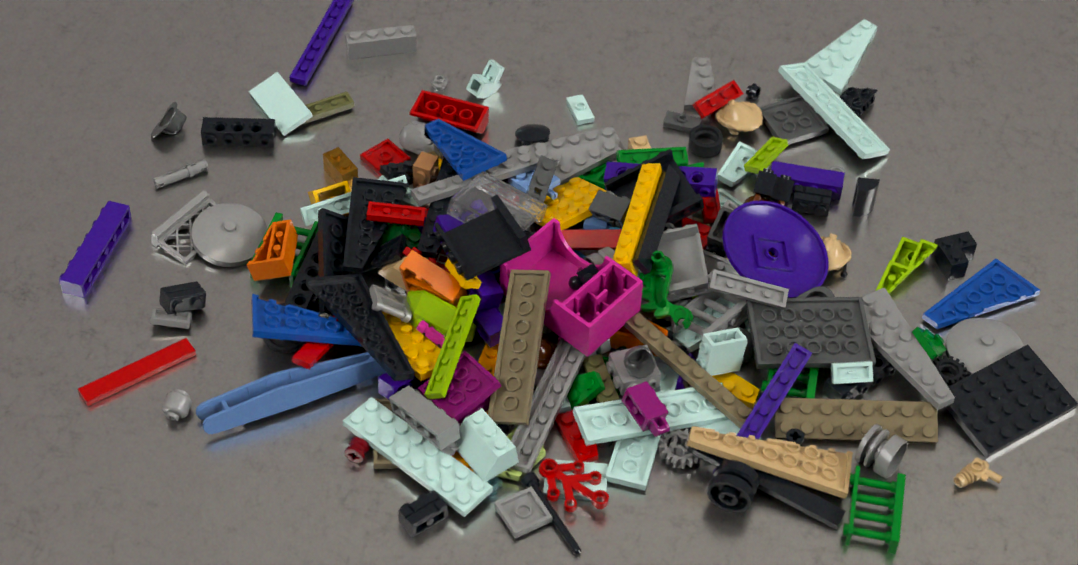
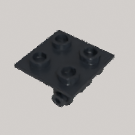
M849 87L839 97L860 117L875 101L874 94L878 90Z

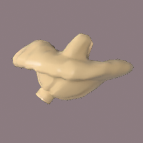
M732 99L716 113L718 123L728 128L731 135H737L738 131H754L763 123L762 111L755 103L735 102Z
M830 233L829 237H821L828 254V271H839L851 260L852 252L849 246L841 242V240H837L836 234Z

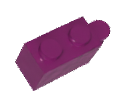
M647 381L626 389L622 402L643 432L650 430L657 437L670 431L669 424L665 420L668 415L667 408Z

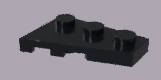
M404 234L375 248L363 272L402 260V252L405 250L407 242Z

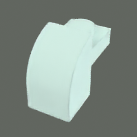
M489 59L482 74L472 75L466 90L477 98H488L496 93L502 85L499 80L505 68L496 61Z

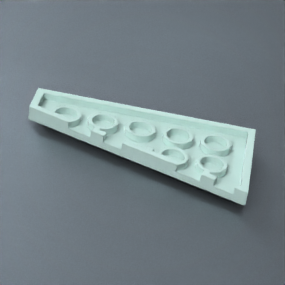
M863 19L805 63L833 91L841 95L843 88L847 85L850 76L865 53L868 44L873 39L877 26Z

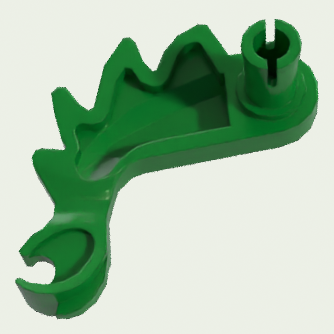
M655 251L652 253L653 256H651L653 265L650 273L646 275L639 273V279L643 281L644 286L642 288V300L648 302L641 305L643 312H654L656 319L667 316L672 317L676 326H678L679 320L683 319L682 324L687 329L691 321H693L692 312L684 306L674 305L667 300L674 265L669 257L664 256L662 251Z

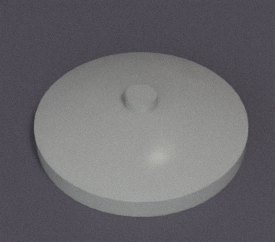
M234 203L214 205L204 210L195 219L191 233L192 244L196 252L204 260L222 267L243 266L252 260L255 250L258 248L267 230V225L256 211L244 205Z
M970 318L957 323L949 331L945 343L947 358L950 359V356H953V360L960 359L959 363L963 362L965 364L964 367L967 368V377L1024 347L1019 336L1011 328L987 318Z

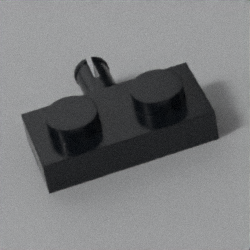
M404 161L402 163L380 165L379 172L387 180L405 175L407 183L412 185L414 162Z

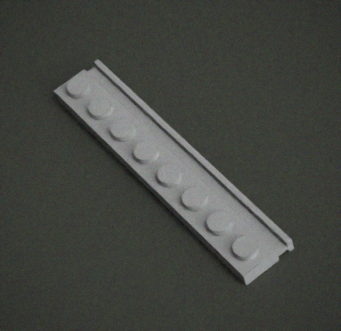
M562 338L533 394L529 424L518 425L511 439V442L516 447L519 460L517 464L510 467L511 469L527 474L531 472L585 359L583 353Z

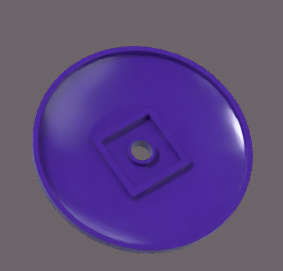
M751 201L738 206L727 218L723 227V246L731 265L740 276L789 289L787 298H796L800 294L823 284L829 268L828 254L817 231L800 214L775 202Z

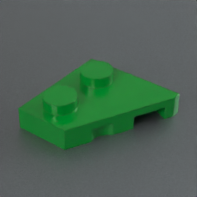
M592 371L576 375L567 394L572 410L574 407L586 405L606 389L600 373Z

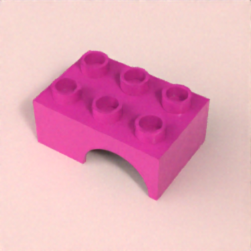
M555 218L528 239L531 251L500 265V287L503 288L505 296H507L511 269L550 271L551 277L544 325L587 357L641 309L643 281L608 256L604 257L602 264H595L599 272L578 290H572L569 287V279L572 276H578V269L581 267L583 269L591 263L579 257L571 249L563 237L560 222Z

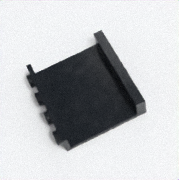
M671 149L660 152L657 156L643 161L634 168L627 169L621 175L612 177L604 183L607 191L613 192L618 197L622 198V196L631 199L642 164L660 163L662 171L664 166L669 164L680 176V180L666 223L675 224L704 208L703 198L699 193L696 195L674 161Z
M498 194L491 197L494 210L445 233L438 222L434 224L437 231L434 232L438 243H441L443 251L448 255L452 265L454 264L459 275L462 274L466 281L531 251L526 234Z

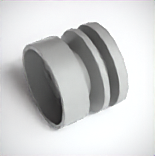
M875 424L861 440L855 455V461L860 464L864 462V466L867 468L874 464L873 471L887 479L894 473L902 461L908 448V442L897 435H893L888 440L889 430L884 429L882 431V426Z

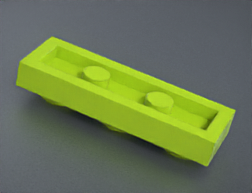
M771 137L744 165L745 171L758 174L759 170L763 171V168H767L788 146L787 139Z

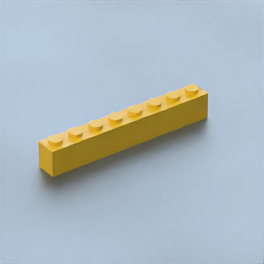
M660 163L642 164L613 256L615 262L636 277L639 269L633 263V259L662 174Z

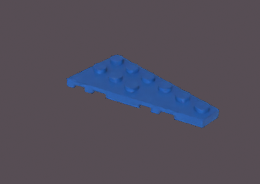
M440 119L425 124L426 134L463 181L507 161L506 153Z
M996 258L924 312L922 319L935 329H940L1038 296L1041 290Z
M252 294V337L362 347L340 322L336 321L337 318L329 316L327 319L320 317L318 312L290 304L282 306L276 304V300L269 299L265 301L259 299V295Z

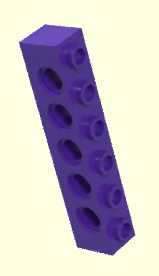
M607 162L604 183L612 177L621 175L627 169L634 168L640 164ZM678 166L696 195L699 193L702 197H715L718 184L717 168Z

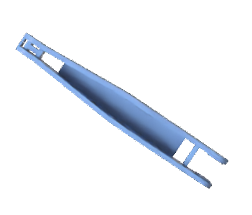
M368 352L315 363L310 370L302 366L267 375L204 401L197 406L196 415L200 420H204L202 427L207 434H216L304 405L386 373V371Z

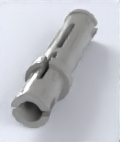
M205 159L192 164L187 163L184 167L154 177V185L156 189H159L181 179L192 178L195 174L208 170V164Z

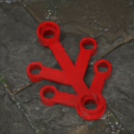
M545 459L539 465L540 475L547 479V498L549 501L556 502L560 498V491L556 488L555 478L562 482L565 495L564 509L567 512H574L577 509V501L574 499L572 489L591 500L592 505L596 509L607 507L609 495L603 490L593 492L580 484L582 482H589L592 485L601 483V473L598 471L582 474L584 472V463L577 460L573 463L557 464L553 459ZM572 471L575 475H566L563 472Z

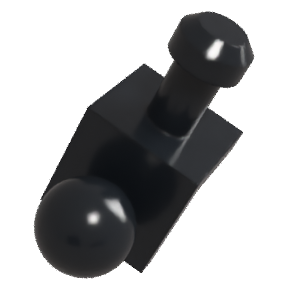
M592 263L583 269L582 267L579 268L577 271L578 276H572L569 279V287L572 290H578L599 271L595 264Z

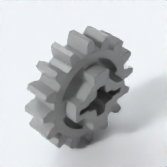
M679 428L677 432L672 430L669 431V434L664 433L663 438L659 440L658 453H661L660 458L666 459L667 465L673 463V468H676L677 465H680L682 469H684L685 465L691 468L693 462L699 463L700 457L687 451L689 436L687 428L684 432Z

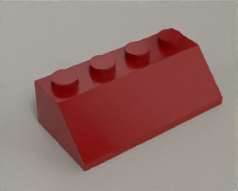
M425 90L421 91L409 112L411 116L430 121L440 119L453 127L483 134L489 123V107Z

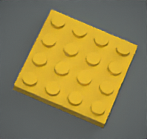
M574 177L569 182L554 188L553 191L558 194L556 199L552 200L546 195L542 206L537 204V201L530 200L526 201L519 208L529 214L532 222L542 227L555 218L560 222V229L565 230L592 216L589 207L598 190L604 192L607 190L579 177Z

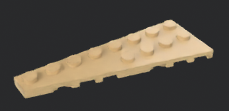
M692 426L687 441V446L728 460L743 462L754 469L845 499L848 495L853 455L851 451L841 453L836 452L835 448L822 450L817 449L816 445L803 447L796 444V442L767 438L766 441L758 440L752 435H749L748 438L739 437L733 432L720 434L714 429Z

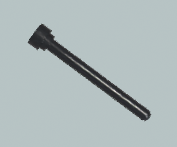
M534 472L526 474L521 479L524 488L527 489L532 486L551 514L552 522L575 555L580 554L581 548L540 489L537 475Z

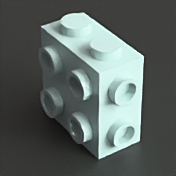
M739 328L703 334L696 363L711 376L740 371L747 346L746 336Z

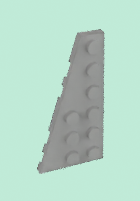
M609 138L550 150L548 152L552 155L553 161L558 162L554 175L560 178V185H563L570 179L578 177L615 158L616 151L622 149Z

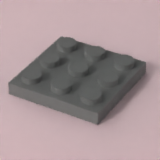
M801 95L759 107L762 111L763 123L772 135L777 138L787 139L788 145L828 133L829 127Z

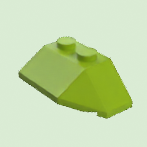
M410 290L407 293L406 300L412 312L411 325L417 328L418 324L424 320L429 324V327L435 328L445 338L457 307L425 290ZM474 323L470 327L465 342H472L474 340L477 327Z

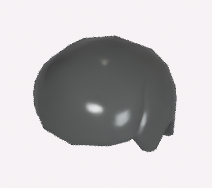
M639 345L632 347L626 352L624 366L632 377L641 379L653 373L656 361L648 347Z

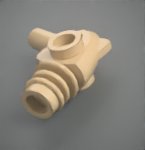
M975 458L956 474L954 483L960 488L980 479L982 481L991 479L999 484L1003 476L990 470L987 461Z

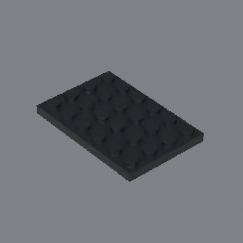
M1027 344L949 386L948 388L955 399L952 404L945 408L982 454L988 458L1074 410L1078 403Z

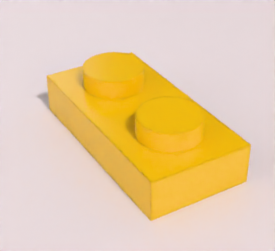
M447 259L445 266L462 288H480L482 282L477 276L466 281L462 274L459 275L454 264L452 265L450 260Z

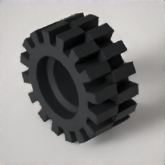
M943 356V359L938 357L937 360L933 361V364L948 387L966 378L967 368L964 367L965 364L963 362L959 363L960 359L953 360V356H950V359H947V356ZM941 372H949L954 377L945 376Z

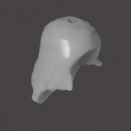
M409 123L403 127L399 134V143L405 150L418 155L422 151L439 156L441 159L443 158V154L436 145L424 135L425 124L416 125Z

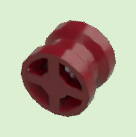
M353 437L344 455L354 463H361L364 460V454L368 452L370 446L364 439Z

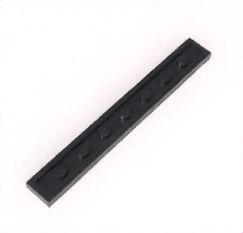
M669 164L663 168L633 259V263L644 275L651 271L653 265L651 256L658 249L680 180V176Z
M689 446L687 449L690 453L715 466L721 461L728 460ZM754 469L760 479L758 489L833 529H837L846 512L845 510L787 479Z

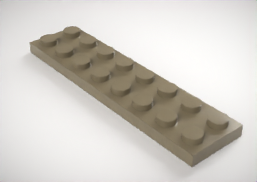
M510 270L494 377L500 382L501 387L491 394L488 415L495 424H529L551 277L549 270Z
M784 398L774 414L775 439H786L787 431L799 429L804 433V440L861 441L870 428L878 424L882 426V431L884 429L889 430L888 440L893 435H897L908 443H938L937 409L930 402Z

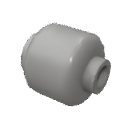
M175 389L167 393L162 405V411L172 421L184 419L189 413L192 400L187 392Z

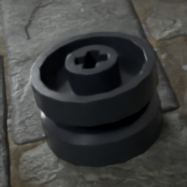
M737 460L721 461L716 466L713 478L707 489V495L716 506L723 510L736 513L744 512L752 504L760 479L757 472L743 462Z

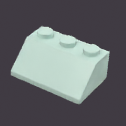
M483 408L464 419L459 429L460 439L457 440L456 446L459 447L457 452L483 482L489 481L519 462L516 447Z

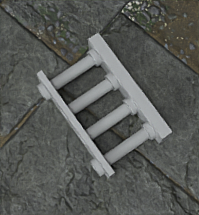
M712 290L711 293L698 295L684 307L692 312L693 319L698 317L711 325L708 328H703L691 322L687 329L703 336L705 333L737 328L748 318L746 300ZM721 297L736 305L728 308L715 301ZM710 307L723 315L716 318L703 311ZM671 317L673 333H677L684 327L682 324L683 319L679 320L678 326H676Z

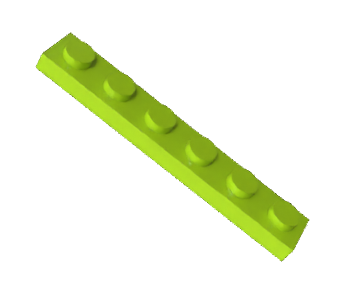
M477 294L460 297L424 394L428 399L445 398L481 300Z

